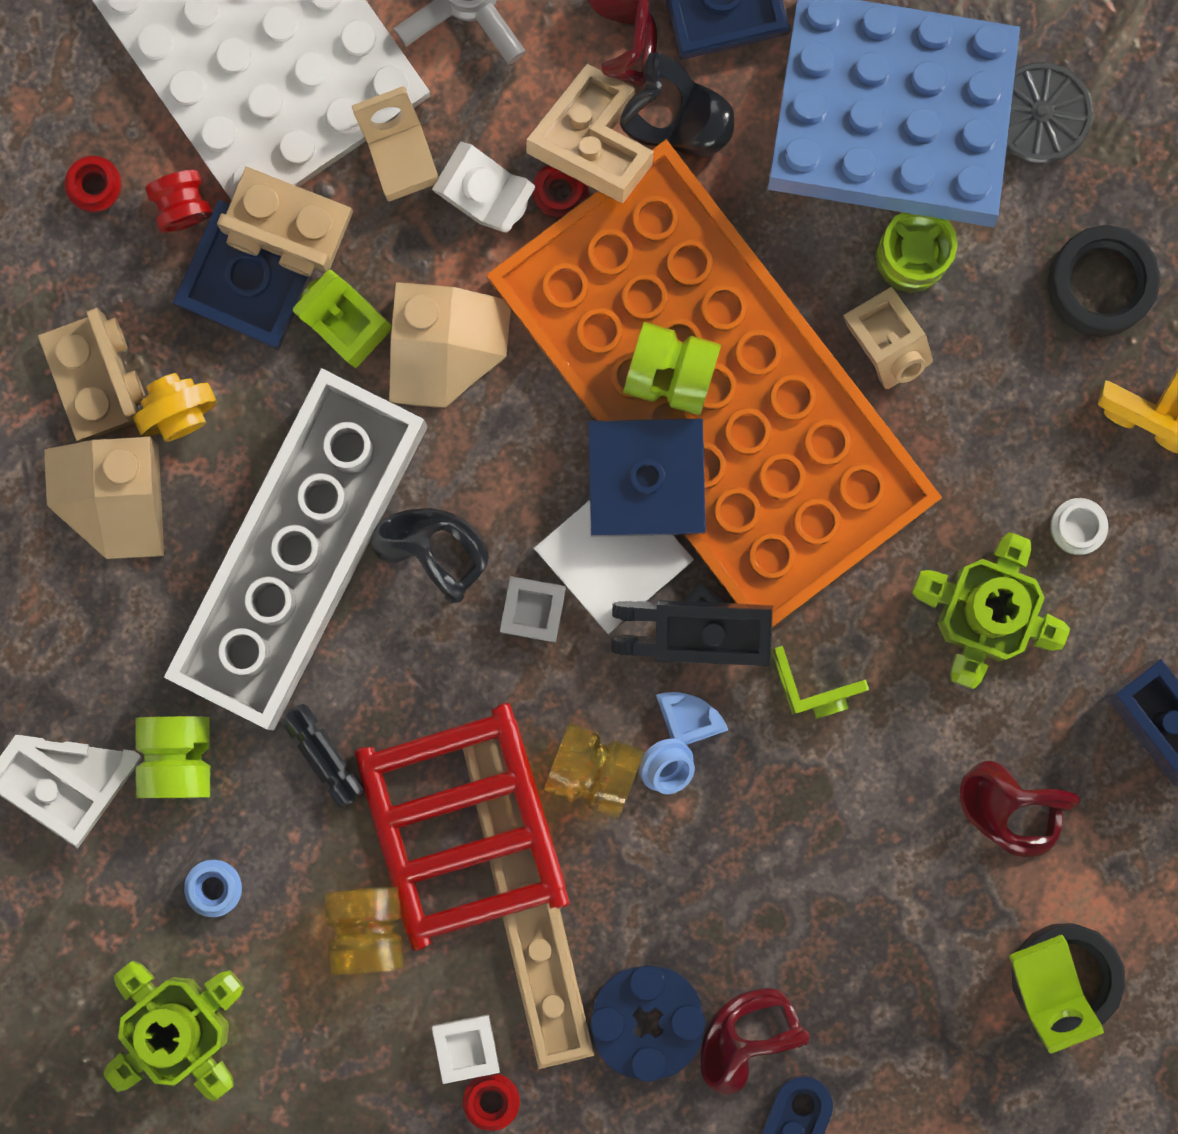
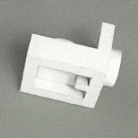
M460 141L432 190L478 224L507 233L513 224L525 213L528 199L535 185L526 178L509 173L473 145Z

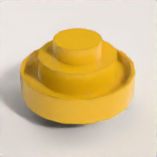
M173 373L155 380L146 387L149 395L140 402L143 409L134 415L133 420L142 437L161 434L165 442H170L203 427L206 424L203 414L215 407L218 402L208 383L195 385L191 378L180 380L178 374Z

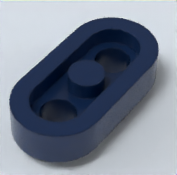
M797 1075L785 1080L777 1089L760 1134H825L833 1111V1102L829 1091L822 1082L808 1075ZM802 1093L810 1095L813 1099L811 1110L805 1114L794 1112L792 1109L794 1097Z

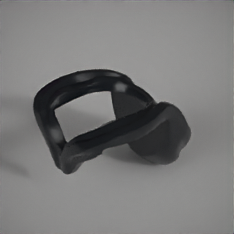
M657 52L650 53L643 66L645 88L635 94L625 105L620 117L622 130L629 137L644 145L658 146L667 139L674 150L694 157H707L719 152L730 142L734 132V112L730 103L719 93L695 83L685 69L672 58ZM661 77L672 81L678 87L681 93V106L676 118L670 125L664 128H657L645 121L638 112L657 98L662 88Z
M409 509L390 515L376 526L372 537V548L382 562L395 564L411 556H416L427 575L451 604L459 603L464 599L465 590L480 577L489 560L488 549L477 531L463 518L438 509ZM443 530L454 536L475 563L458 582L437 563L433 555L430 539L437 531Z

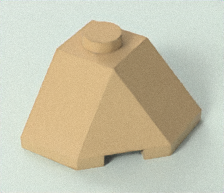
M396 282L391 331L389 402L397 405L446 409L488 371H492L505 360L508 350L511 309L504 299L456 287Z
M150 437L101 439L44 449L47 506L106 559L164 556L159 444Z

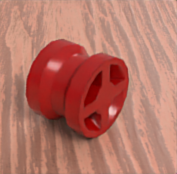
M191 169L175 172L158 178L145 187L148 199L157 205L159 214L156 218V223L160 232L167 233L186 229L204 222L212 216L209 202L203 200L199 192L202 181L198 170Z

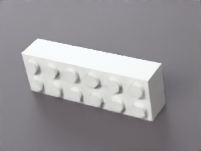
M321 368L164 678L267 730H275L373 536L376 526L384 515L428 428L425 420Z

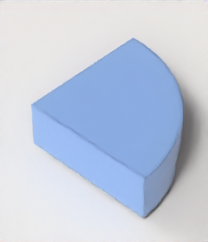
M666 692L656 695L670 739H679L687 745L728 731L727 725L718 711L701 698L681 692Z

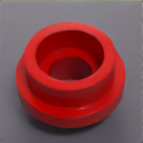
M86 156L74 162L67 171L65 191L70 201L77 208L85 212L98 213L109 209L117 202L122 191V179L117 168L109 160L100 156ZM99 176L103 178L104 187L99 193L91 195L85 192V183L90 177Z
M550 165L543 167L534 178L533 184L535 188L532 192L534 202L538 209L549 217L561 219L588 198V185ZM558 182L566 183L571 188L570 196L562 201L555 200L549 193L552 185Z
M499 1073L474 1078L467 1085L463 1095V1110L467 1119L474 1126L485 1131H497L507 1127L516 1118L520 1107V1095L517 1087L508 1077ZM496 1091L501 1095L503 1104L498 1110L491 1112L482 1107L480 1098L485 1092Z

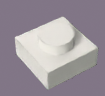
M489 1014L432 1026L443 1084L500 1073Z

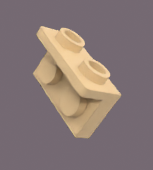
M245 166L226 214L221 213L217 225L222 233L228 235L226 244L254 256H258L262 248L280 255L279 264L298 274L311 277L314 269L323 273L330 270L353 210L349 206Z
M98 308L86 311L88 317L38 335L77 442L88 441L134 424L133 417L140 411L138 405L146 397L136 371L128 373L125 371L119 352L127 350V344L117 319L107 320L106 316Z

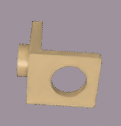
M404 86L352 105L354 116L368 143L387 201L390 202L435 185L439 176L421 123ZM396 107L401 110L400 114L389 122L375 123L371 121L372 116L383 108Z

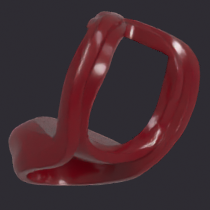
M587 0L591 8L599 15L612 21L635 25L633 49L627 50L617 58L603 62L601 65L602 73L605 76L636 86L645 85L643 66L648 55L656 52L657 28L652 15L649 13L648 0ZM644 45L642 71L638 72L630 69L639 59Z
M995 761L978 763L963 776L960 784L961 806L968 820L1003 850L1012 855L1022 857L1040 856L1050 851L1061 833L1063 811L1070 812L1081 801L1077 793L1058 789L1023 790L1009 770ZM1043 805L1049 807L1046 836L1017 835L1008 828V819L1015 810L1023 806Z
M765 988L742 993L725 1004L715 1016L707 1030L701 1050V1073L706 1084L714 1091L723 1095L739 1093L747 1083L749 1076L748 1060L751 1057L776 1054L809 1044L810 1034L807 1029L800 1026L797 1014L783 992L773 988ZM780 1006L789 1030L767 1040H745L737 1035L735 1023L740 1017L750 1012Z

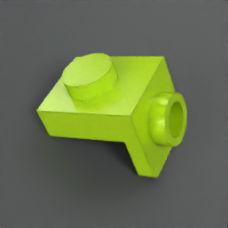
M332 270L326 271L321 278L312 281L304 289L301 300L293 307V312L312 327L354 368H357L392 330V324L349 283Z

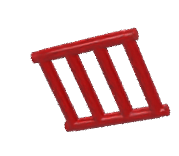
M502 703L496 708L491 709L492 716L376 752L374 747H361L354 751L358 772L398 908L413 951L426 948L427 945L432 944L430 938L545 904H549L550 909H561L570 904L562 870L518 723L510 703ZM498 738L508 771L392 806L383 773ZM512 793L515 794L524 824L523 827L414 860H408L399 828ZM531 848L541 882L430 915H424L415 883Z

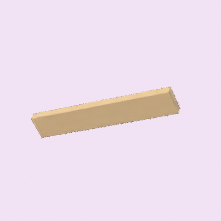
M498 738L463 748L470 782L508 771ZM514 793L476 804L484 838L524 826ZM531 848L489 861L497 894L541 882ZM549 904L504 916L503 921L538 1069L594 1056L560 909H550Z

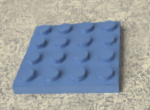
M797 0L767 190L995 227L999 216L1020 27L863 0Z

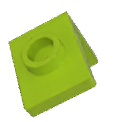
M783 645L772 649L774 662L792 715L813 708L816 719L849 709L846 697L869 690L865 679L800 700Z
M1063 935L1009 955L1027 1015L1050 1054L1104 1033L1102 1024L1083 995L1068 943ZM1065 1017H1079L1083 1020L1077 1028L1068 1032H1055L1051 1030L1055 1022Z

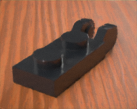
M658 600L657 604L646 601H618L612 603L613 618L622 621L656 622V639L635 635L613 637L611 641L612 653L655 657V661L753 666H770L773 605Z

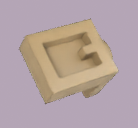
M893 287L888 288L843 315L848 329L875 366L878 379L885 389H890L898 383L912 381L924 371L925 367L933 362L925 332Z

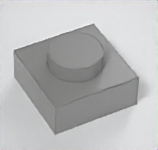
M510 576L500 633L556 643L566 586Z

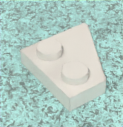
M15 735L0 756V796L78 849L142 760V757L132 750H109L89 747L88 744L74 742L59 743L45 741L43 738Z

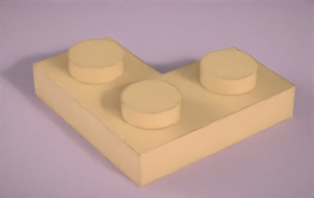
M586 64L530 134L526 143L527 154L621 203H624L653 165L654 151L613 130L620 121L625 105L634 96L635 88L618 79L605 76L602 71L589 64Z

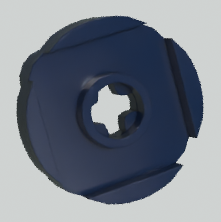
M642 965L625 968L605 982L594 1000L590 1024L595 1047L603 1060L611 1068L626 1077L652 1082L678 1073L692 1061L701 1046L706 1022L701 1000L697 992L682 975L670 968ZM641 1008L647 1013L654 1008L660 1010L663 1015L659 1018L658 1024L662 1031L655 1037L648 1032L642 1037L635 1034L633 1030L638 1022L633 1014L636 1010Z

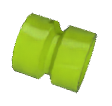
M904 212L896 215L883 233L876 251L878 271L885 282L897 290L909 293L925 291L937 284L955 259L958 246L955 229L950 221L946 219Z
M644 322L623 393L654 402L660 396L667 397L671 408L700 416L721 344L695 336H690L684 342L677 340L674 330Z
M210 717L136 718V750L144 754V761L136 766V798L210 797V765L202 761V754L210 749Z

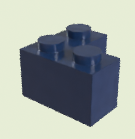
M1162 659L1148 661L1104 696L1172 784L1178 786V679Z

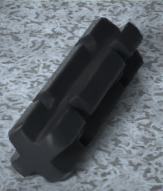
M300 704L281 718V724L291 738L298 739L300 742L297 745L298 749L320 781L328 783L330 789L327 791L337 806L341 808L347 807L362 797L365 793L363 786L354 773L349 775L346 770L348 764L324 729L319 730L315 724L318 720L309 707L305 704Z

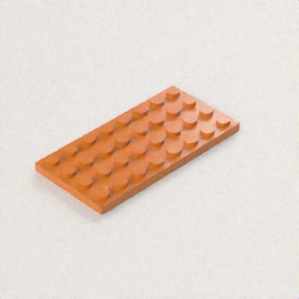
M666 139L652 149L654 151L653 165L624 203L600 191L595 192L487 273L486 277L595 421L703 419L706 533L683 536L735 604L773 605V627L942 499V496ZM644 322L674 330L677 340L684 342L690 336H695L721 344L700 416L671 408L667 397L660 396L657 400L651 402L623 393Z

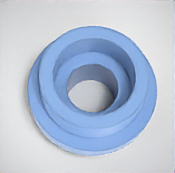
M671 738L657 742L644 753L640 760L638 771L641 780L648 788L663 794H673L682 790L689 784L694 775L695 766L692 751L679 739Z
M207 860L191 869L185 880L184 894L190 907L198 914L206 917H219L229 913L238 904L242 894V882L238 872L230 864L221 860ZM210 877L220 879L224 885V892L218 899H211L204 892V884Z

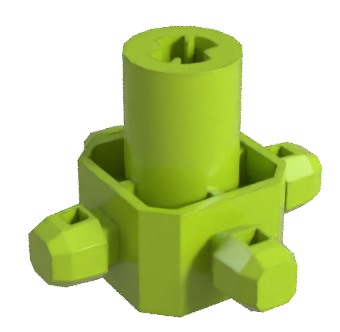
M1011 532L1006 533L999 540L992 555L997 559L996 563L981 559L967 565L956 572L953 583L947 581L948 575L936 571L925 570L918 573L911 593L918 601L933 608L937 604L944 606L937 622L945 642L963 648L961 654L956 653L954 655L950 669L951 682L969 689H975L982 682L989 665L984 664L986 657L997 662L1007 660L1025 652L1029 639L1034 640L1033 646L1048 651L1063 649L1070 628L1064 621L1049 614H1044L1043 618L1038 616L1045 599L1036 579L1018 573L1020 568L1027 567L1031 553V542L1029 539ZM987 598L988 600L996 598L1002 604L1004 613L1003 617L998 618V622L991 619L993 610L985 606Z
M131 961L114 975L115 985L124 999L127 1001L132 998L136 1003L132 1009L120 1018L118 1039L129 1053L126 1054L124 1051H121L108 1063L103 1073L104 1077L119 1092L129 1089L144 1078L143 1071L146 1072L154 1084L173 1086L192 1073L197 1079L193 1085L207 1099L215 1102L234 1086L233 1076L223 1061L217 1064L211 1057L227 1044L229 1023L218 1009L222 1007L226 1011L241 997L245 987L231 970L220 972L204 983L206 987L204 992L194 979L172 977L156 988L151 982L155 977L139 962ZM170 1024L176 1026L179 1035L174 1037L173 1041L179 1042L177 1046L169 1044L163 1038L161 1027L164 1028Z

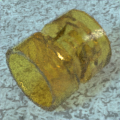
M569 722L543 791L571 802L581 796L585 797L590 809L619 819L644 750L618 740H613L608 745L601 744L599 733Z
M377 887L323 893L326 925L335 930V937L327 942L330 974L370 973L405 967L402 935L393 931V924L401 918L398 887Z

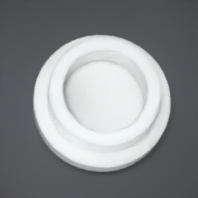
M1074 498L1064 502L1056 509L1051 519L1050 529L1055 543L1062 550L1074 555H1084L1095 551L1103 544L1108 533V520L1105 512L1097 503L1085 498Z

